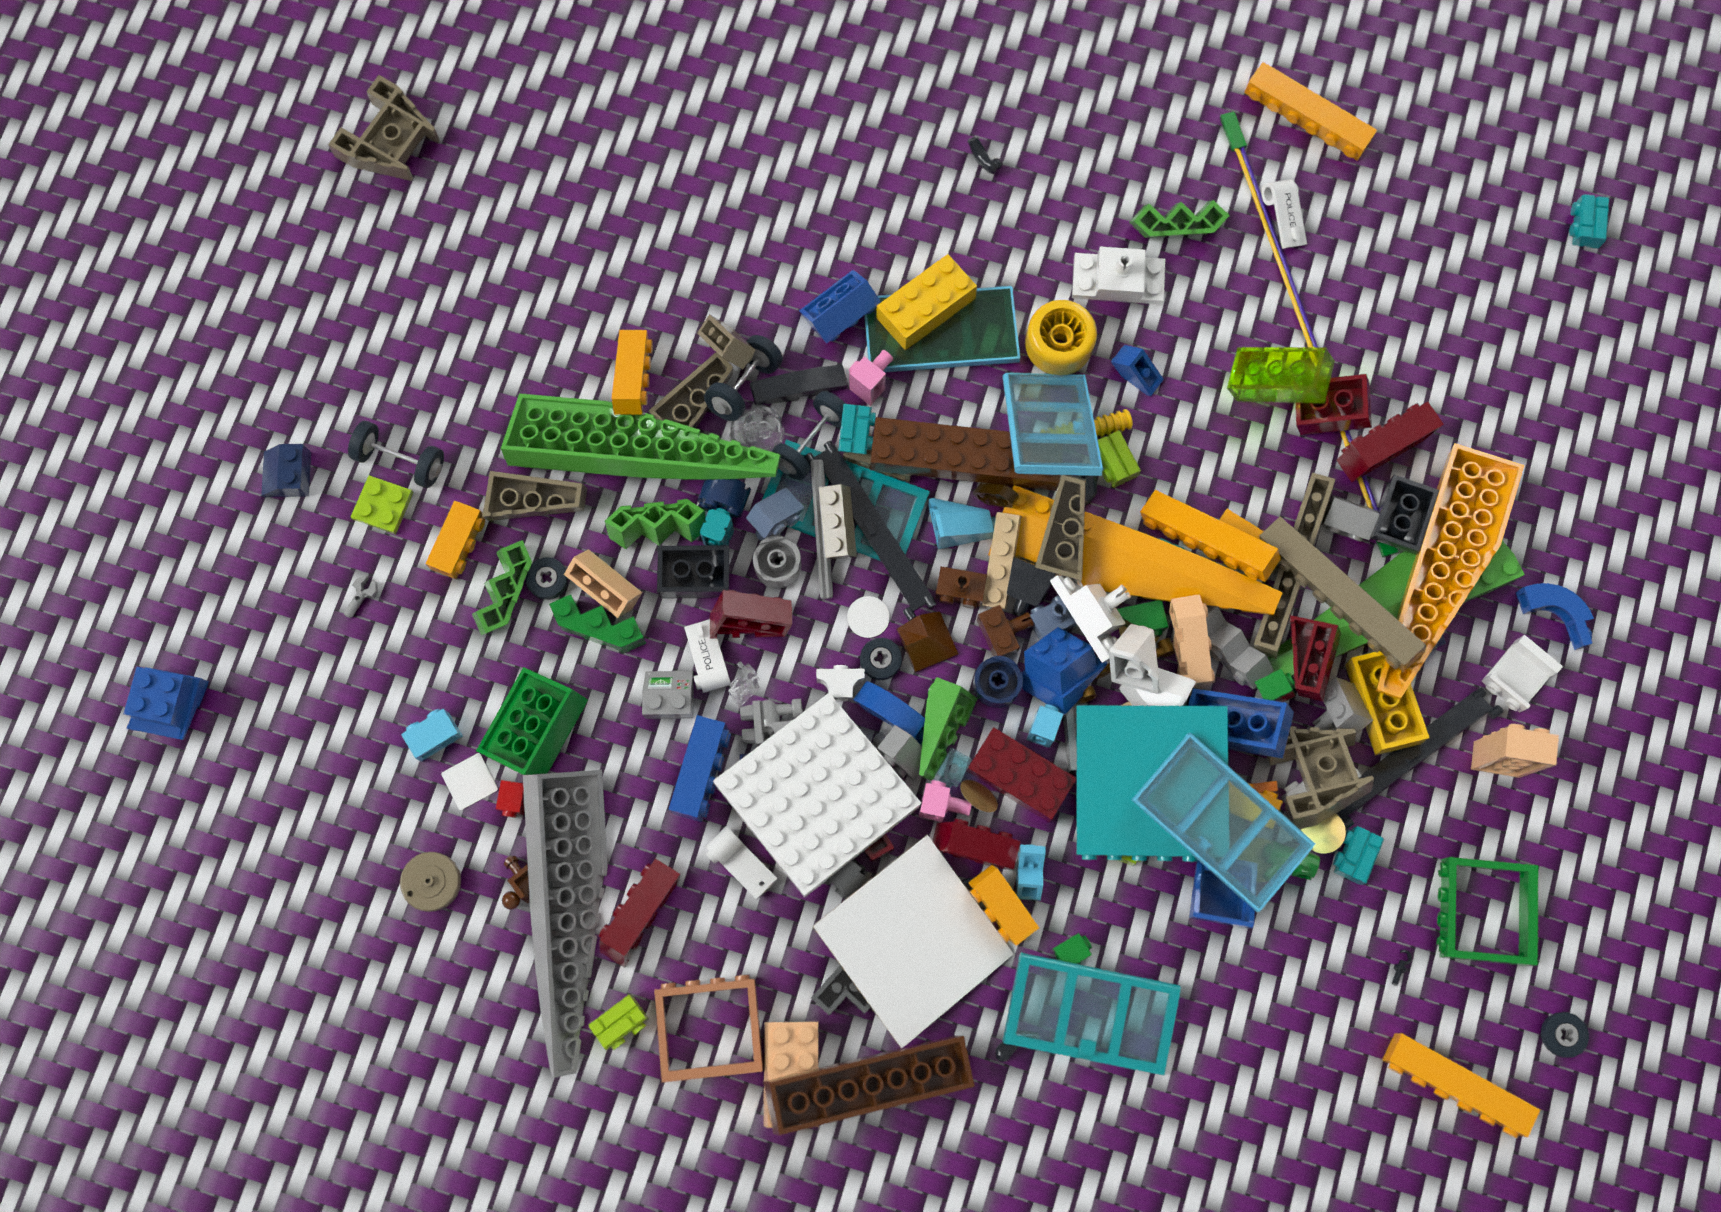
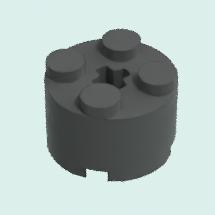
M853 859L824 883L826 885L832 883L837 887L835 892L844 899H847L866 884L873 874L871 872L865 874L864 870L866 868Z

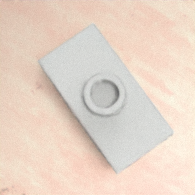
M835 665L833 669H816L817 683L827 687L828 693L836 701H853V690L858 684L865 682L864 669H848L846 665Z

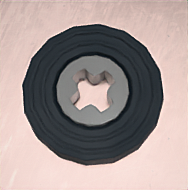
M544 557L537 559L531 564L527 572V587L534 596L540 599L550 600L557 598L568 586V578L564 575L567 569L560 561L554 558ZM551 573L552 581L550 583L546 581L543 584V574L549 575Z
M875 638L868 641L862 648L860 665L864 669V673L870 678L887 680L895 676L900 670L902 653L898 645L892 640ZM879 653L888 658L885 659L883 665H880L879 661L875 662L874 660Z
M1568 1012L1554 1013L1546 1018L1541 1028L1543 1044L1547 1050L1562 1058L1575 1057L1581 1054L1588 1045V1028L1583 1020ZM1561 1030H1569V1040H1562L1560 1038L1563 1035Z

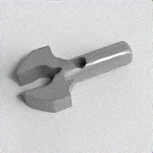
M368 576L359 577L354 581L352 586L356 588V595L344 612L346 617L352 618L365 598L376 597L378 585L375 580L372 581L370 587L364 590V585L369 580Z

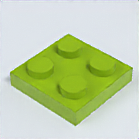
M368 475L351 518L396 535L414 492Z

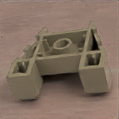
M378 75L367 90V95L372 105L380 109L378 114L360 138L340 127L328 145L334 157L353 168L412 181V174L408 166L404 165L424 136L436 143H439L440 140L435 128L417 110L412 101L404 95L398 85Z
M1291 726L1283 759L1267 756L1270 766L1292 760L1297 762L1307 792L1287 796L1285 801L1288 819L1297 828L1302 829L1317 825L1372 791L1373 776L1359 779L1347 748L1355 744V729L1336 728L1335 731L1319 730L1316 727L1296 729V727Z

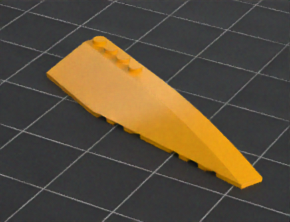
M1454 443L1437 487L1439 493L1420 552L1415 557L1397 615V620L1426 644L1425 653L1404 672L1399 668L1394 669L1384 660L1376 688L1377 692L1401 699L1501 546L1525 465Z
M1014 485L1012 489L1019 495V499L1012 508L1004 507L1002 513L1022 516L1015 557L1021 556L1037 562L1054 500ZM1085 511L1083 578L1081 581L1083 587L1085 585L1101 584L1105 592L1111 593L1119 588L1120 585H1123L1127 589L1124 593L1129 592L1133 596L1171 602V599L1200 595L1202 604L1206 603L1209 606L1274 615L1283 592L1180 547Z

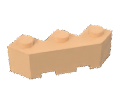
M1200 595L1171 599L1169 614L1175 631L1173 648L1178 662L1177 674L1196 681L1193 688L1211 691L1212 683H1215V675L1213 669H1211L1210 650L1212 645L1207 631L1206 603L1202 604Z

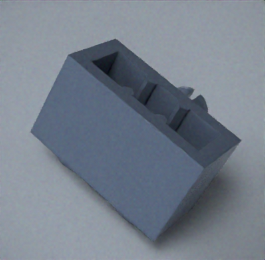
M785 487L756 503L746 519L755 527V534L762 541L772 534L778 535L787 525L789 527L794 526L800 520L799 514L804 507Z
M1059 595L1051 600L1052 603L1046 607L1041 604L1031 610L1032 614L1029 620H1033L1034 626L1032 628L1039 640L1057 627L1068 631L1078 625Z

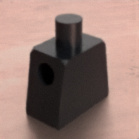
M1021 556L1014 557L1007 588V595L1016 598L1012 611L1023 615L1027 613L1030 604L1037 607L1041 605L1053 586L1050 580L1059 574L1035 568L1036 562Z

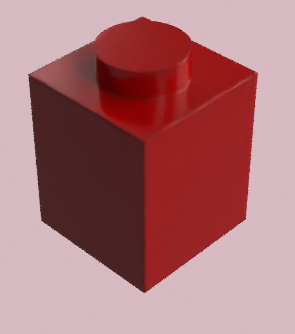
M501 780L496 810L502 812V816L516 818L517 814L524 815L523 783Z

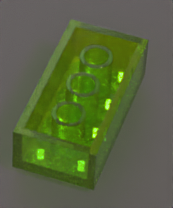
M1237 347L1227 389L1236 401L1325 403L1335 361L1326 347Z

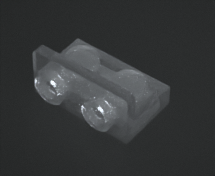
M741 661L737 663V666L743 677H737L730 684L731 688L728 690L732 700L738 707L743 705L760 689L758 684L760 679L757 676V672L749 664L744 666Z

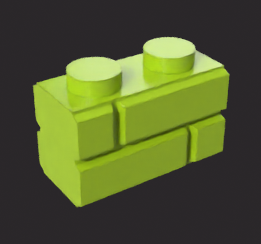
M1116 431L1098 440L1104 469L1102 474L1107 483L1111 482L1113 488L1139 476L1141 470L1120 431Z
M629 994L588 1026L605 1050L609 1048L616 1050L626 1042L624 1037L632 1032L636 1035L646 1027L644 1022L649 1018L634 996Z

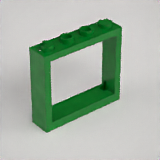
M1455 857L1443 858L1440 862V870H1438V875L1441 877V887H1439L1437 893L1438 901L1441 902L1440 912L1437 915V925L1440 927V937L1437 938L1436 945H1439V958L1538 966V865ZM1457 867L1519 872V956L1455 950Z

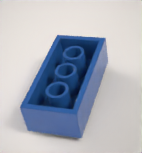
M1193 688L1188 706H1227L1228 749L1283 759L1294 712L1287 703Z
M699 715L696 716L669 806V810L674 815L702 822L703 817H708L711 807L708 799L710 794H714L716 790L713 780L716 779L717 770H722L725 757H722L724 747L728 748L731 740V734H729L726 723Z

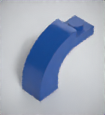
M1549 583L1525 586L1516 592L1523 614L1535 611H1549L1560 617L1567 628L1574 650L1593 644L1592 632L1587 627L1586 622L1594 619L1586 603L1574 592L1565 587Z
M866 681L853 701L867 713L878 717L892 727L896 725L909 733L922 747L925 718L890 692Z

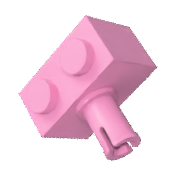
M882 350L873 362L865 356L860 362L858 360L855 361L849 369L850 390L871 406L885 390L886 373L883 370L893 361V357L887 351Z
M932 780L931 784L926 783L918 817L942 822L947 811L969 816L971 804L967 800L951 797V794H949L950 788L946 787V783Z

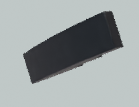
M843 364L790 372L750 383L755 405L798 401L800 397L815 396L822 391L840 390L848 386Z

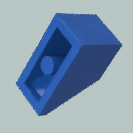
M1124 345L1111 361L1122 378L1147 396H1152L1164 380L1146 352L1141 348Z

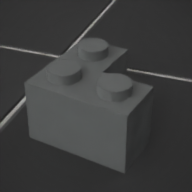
M841 965L811 997L828 1015L846 997L864 1013L871 1007Z

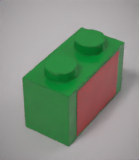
M1282 669L1255 682L1265 700L1286 702L1297 696L1294 692L1295 682L1289 672L1285 674Z

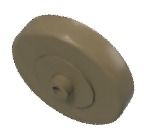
M425 852L412 858L404 867L400 878V888L404 899L412 907L426 912L439 911L449 906L457 897L461 887V874L456 863L448 856L437 852Z

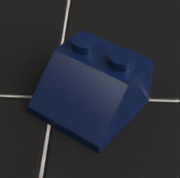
M279 444L264 451L262 497H309L311 451L304 444Z

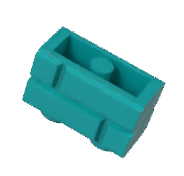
M1584 194L1573 203L1571 215L1574 216V222L1569 230V235L1573 236V245L1597 249L1607 240L1609 198Z
M843 404L838 451L867 455V450H872L873 436H869L870 426L875 427L876 413L872 412V407Z
M721 508L709 510L705 518L706 523H703L700 530L703 544L729 545V540H731L735 531L730 513Z
M1358 826L1351 830L1348 829L1343 842L1345 844L1342 853L1338 852L1333 861V865L1336 866L1334 873L1359 885L1366 884L1384 838Z

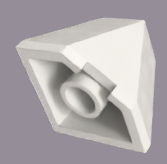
M1130 624L1109 651L1111 681L1158 694L1159 674L1154 630L1145 626Z
M1158 668V694L1122 684L1119 690L1132 706H1183L1196 681Z

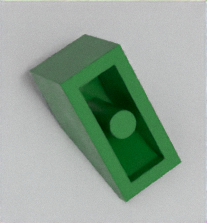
M1161 600L1117 609L1126 623L1123 626L1127 628L1130 624L1145 626L1154 630L1155 638L1162 636L1163 632L1168 628Z

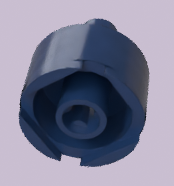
M705 479L697 499L699 502L698 506L706 512L712 509L716 510L717 508L724 509L730 513V517L733 520V517L738 518L742 516L751 488L745 489L746 484L738 479Z
M994 656L983 661L978 666L973 679V690L976 698L984 705L992 708L1009 706L1015 701L1023 685V676L1017 664L1012 659L1004 656ZM996 678L1001 679L999 687L995 686L994 681Z

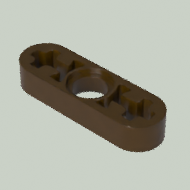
M980 483L973 492V495L978 500L990 506L1012 508L1019 499V495L1013 489L1000 484Z

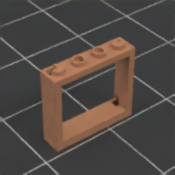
M750 975L735 976V981L725 982V977L710 979V984L700 985V980L686 981L685 987H676L675 983L661 984V989L655 990L662 1082L764 1071L756 979H750ZM747 988L754 1061L670 1070L664 997Z

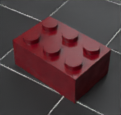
M1367 374L1295 382L1296 426L1300 435L1372 428L1370 383Z

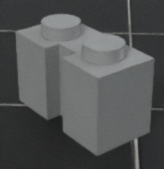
M1332 495L1323 524L1327 525L1326 529L1339 533L1342 530L1349 533L1348 537L1354 540L1362 541L1363 538L1369 540L1380 513L1377 510Z

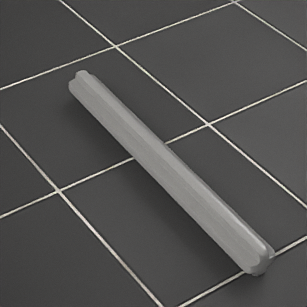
M812 460L811 477L821 599H830L833 597L831 560L825 558L819 487H825L824 462L822 460Z

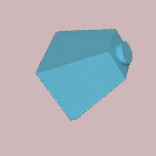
M936 498L929 499L928 507L938 549L993 538L996 519L990 516L989 510Z

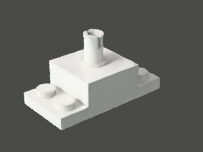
M1100 247L1098 254L1075 253L1072 298L1162 305L1164 301L1165 259L1145 258V250L1113 247Z
M1057 575L1050 580L1051 584L1101 662L1110 661L1109 651L1118 640L1115 636L1112 637L1111 633L1126 624L1115 607L1131 597L1129 592L1124 593L1127 589L1120 585L1119 588L1107 595L1101 584L1085 585L1083 587L1080 580Z

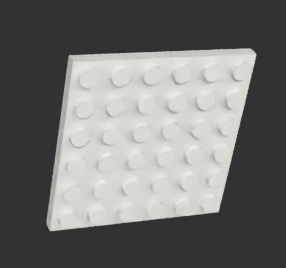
M830 693L713 780L715 786L804 897L921 806L919 799Z

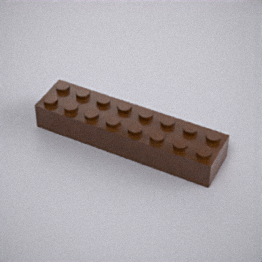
M880 417L875 419L870 461L871 471L1008 486L1016 485L1018 487L1053 491L1058 489L1061 475L1017 474L1015 472L1010 432ZM1019 433L1020 435H1036V434ZM1021 445L1024 464L1062 465L1063 446Z
M962 1035L949 1036L763 1081L772 1130L777 1135L975 1087L965 1039Z

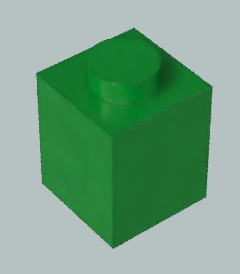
M1079 933L1051 949L1057 960L1075 964L1092 955L1090 952L1092 946L1085 935L1081 937Z

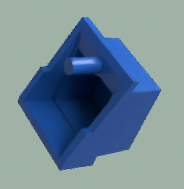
M1057 627L1024 651L1025 670L1021 672L1023 676L1022 689L1042 702L1057 707L1059 712L1065 715L1083 696V691L1106 667L1107 662H1101L1099 657L1095 655L1091 645Z
M136 667L123 713L130 717L126 729L184 740L209 681L163 670Z
M1236 859L1226 871L1255 896L1257 863ZM1198 860L1196 862L1189 918L1247 929L1253 928L1255 910Z

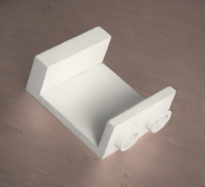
M1523 635L1514 641L1483 678L1482 682L1486 685L1489 692L1499 695L1505 700L1507 707L1514 711L1522 712L1531 706L1529 704L1530 700L1549 677L1557 674L1563 666L1527 636Z

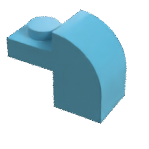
M1020 845L1016 869V895L1019 899L1041 900L1045 846Z

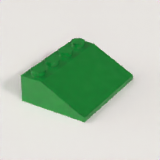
M523 667L476 751L521 775L547 774L588 699L569 687Z

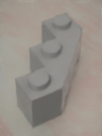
M1207 605L1208 617L1206 621L1208 636L1212 645L1210 650L1211 656L1220 661L1233 674L1234 679L1240 685H1247L1255 689L1257 687L1256 681L1274 671L1267 656L1251 647L1242 630L1226 622L1217 606Z

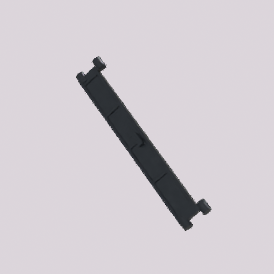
M832 441L826 442L824 444L826 450L814 457L812 453L805 455L804 458L810 467L812 460H822L824 462V473L832 485L842 484L850 487L853 519L908 602L909 607L902 611L908 621L917 617L914 612L924 605H927L929 609L936 606L937 603Z
M1479 688L1426 727L1429 739L1425 742L1393 751L1362 774L1359 779L1373 776L1372 791L1336 813L1342 819L1345 830L1354 825L1353 820L1349 817L1485 714H1488L1491 719H1495L1504 712L1499 705L1493 708L1483 698L1486 696L1484 689Z

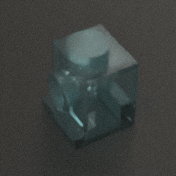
M951 747L936 776L940 777L938 781L946 783V786L949 788L952 785L957 787L972 759ZM952 764L958 767V771L955 773L949 771V766Z

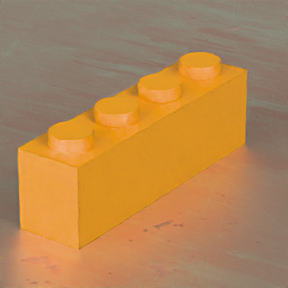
M619 330L611 398L614 415H642L643 405H647V391H645V388H649V374H646V372L651 370V358L648 356V353L653 351L652 339H648L647 330Z

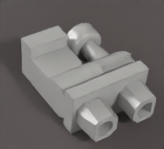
M793 699L792 704H775L771 700L752 701L753 705L740 707L741 721L754 720L753 729H742V741L745 744H756L757 747L791 722H780L779 716L793 714V717L796 718L803 713L802 700Z

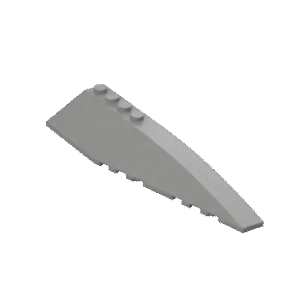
M602 770L523 775L533 949L543 1030L552 1078L576 1074L581 1045V1040L579 1039L580 1028L584 1025L585 1016H582L584 1002L588 999L589 990H586L588 978H591L597 940L595 930L596 924L600 921L601 913H598L600 898H603L604 888H602L603 878L607 875L608 868Z

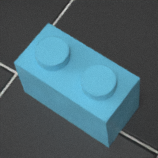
M1045 704V707L1040 705L1026 740L1049 748L1054 742L1063 713L1058 712L1059 709L1055 706Z
M436 709L427 715V719L420 723L414 722L406 728L407 731L401 734L415 759L421 762L463 737L451 715L445 709Z

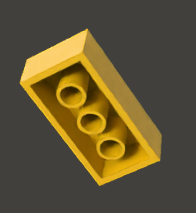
M947 254L878 304L877 319L903 349L907 350L976 299L977 285Z
M1380 651L1378 653L1372 652L1352 657L1345 664L1350 682L1355 684L1373 719L1366 726V730L1375 755L1419 745L1429 739L1411 683L1401 699L1376 691L1385 660V655Z

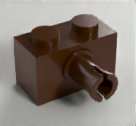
M940 566L935 599L947 605H952L955 602L961 603L963 607L976 609L977 606L981 607L987 574Z
M1000 605L978 614L976 621L993 657H1010L1018 653L1020 646L1015 638V633L1034 626L1033 620H1029L1031 616L1028 612L1010 621L1006 619Z

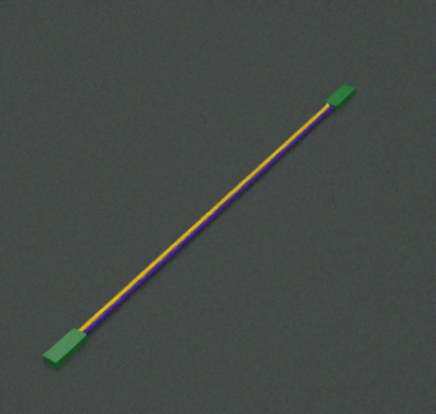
M1235 111L1222 114L1220 120L1232 152L1235 151L1237 153L1320 379L1329 378L1245 152L1247 144ZM1340 431L1345 447L1350 445V442L1353 440L1350 431ZM1365 475L1358 479L1367 507L1378 511L1376 501ZM1376 541L1382 558L1398 553L1397 548Z

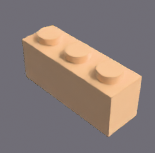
M589 549L574 556L564 573L567 578L617 618L631 611L642 594L639 589Z

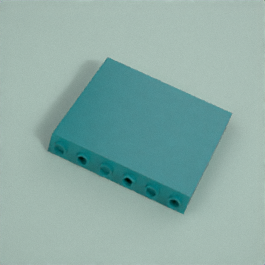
M1077 705V855H1082L1083 860H1097V855H1107V860H1122V855L1132 856V860L1147 861V856H1157V861H1172V856H1182V861L1197 862L1198 859L1131 799L1189 732L1228 765L1227 706ZM1190 747L1147 797V800L1176 825L1220 773ZM1228 781L1184 832L1193 841L1199 836L1207 840L1212 845L1207 854L1216 862H1219L1229 850Z

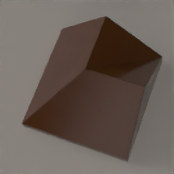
M940 611L918 615L897 628L898 635L914 672L959 655Z

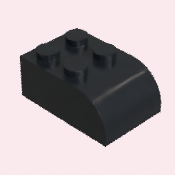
M1394 474L1385 487L1378 508L1380 515L1370 539L1417 555L1420 552L1439 490Z
M729 545L658 546L657 593L660 599L717 598L723 590H729Z

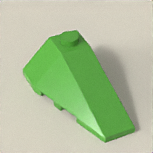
M937 677L928 691L919 771L920 776L930 781L934 779L946 759L947 754L945 750L951 744L954 745L958 739L956 732L960 725L965 727L978 699L962 686Z

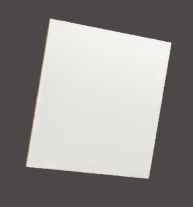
M928 835L923 837L813 925L815 931L900 1048L907 1045L1013 955V952Z

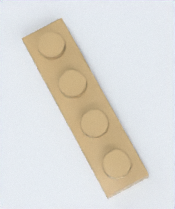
M1001 512L996 514L982 602L983 606L996 607L1000 605L1002 609H1007L1009 597L1007 595L1012 562L1016 554L1022 517L1020 515Z

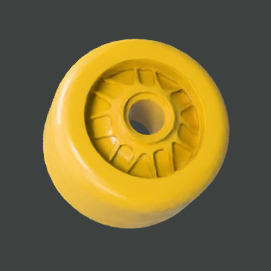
M1069 300L1048 302L1038 308L1030 319L1025 338L1028 357L1038 369L1045 373L1057 376L1072 374L1080 370L1092 355L1097 339L1096 323L1088 310L1076 302ZM1055 340H1062L1064 343H1058Z

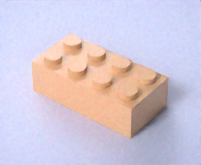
M1509 724V727L1500 728L1499 731L1491 732L1490 735H1485L1483 738L1474 741L1471 770L1520 778L1555 766L1559 735L1550 734V730L1536 728L1534 731L1525 730L1523 725Z
M764 1022V1081L818 1068V1022ZM764 1089V1126L772 1128Z

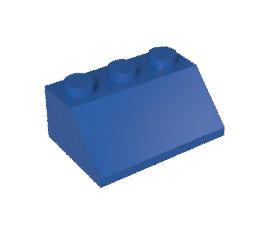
M852 270L799 311L818 336L827 344L829 341L836 340L846 328L856 325L862 316L873 312L881 301L868 281Z

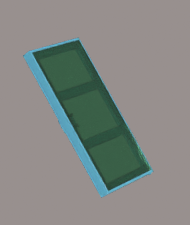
M1012 286L977 288L976 299L907 350H904L878 321L877 308L873 312L864 315L868 360L873 362L882 350L887 351L893 357V361L883 372L1020 362ZM879 295L878 298L882 302L891 295Z

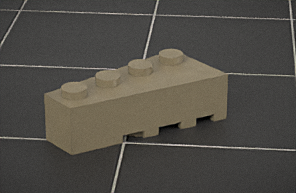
M715 352L648 411L649 414L654 415L656 420L664 421L667 419L697 428L709 410L704 399L707 389L717 382L727 384L733 375V366Z
M490 471L482 517L488 521L584 511L588 488L582 483Z
M1061 475L1035 568L1082 581L1086 479L1074 475Z

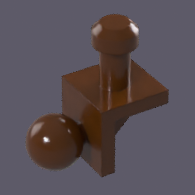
M514 855L508 856L504 860L506 869H510L514 874L507 880L514 891L506 892L502 897V904L508 910L516 909L520 904V899L527 904L530 903L528 865L521 868L518 864V858Z

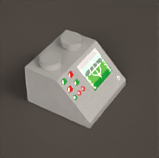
M646 671L642 690V715L644 718H693L694 671Z

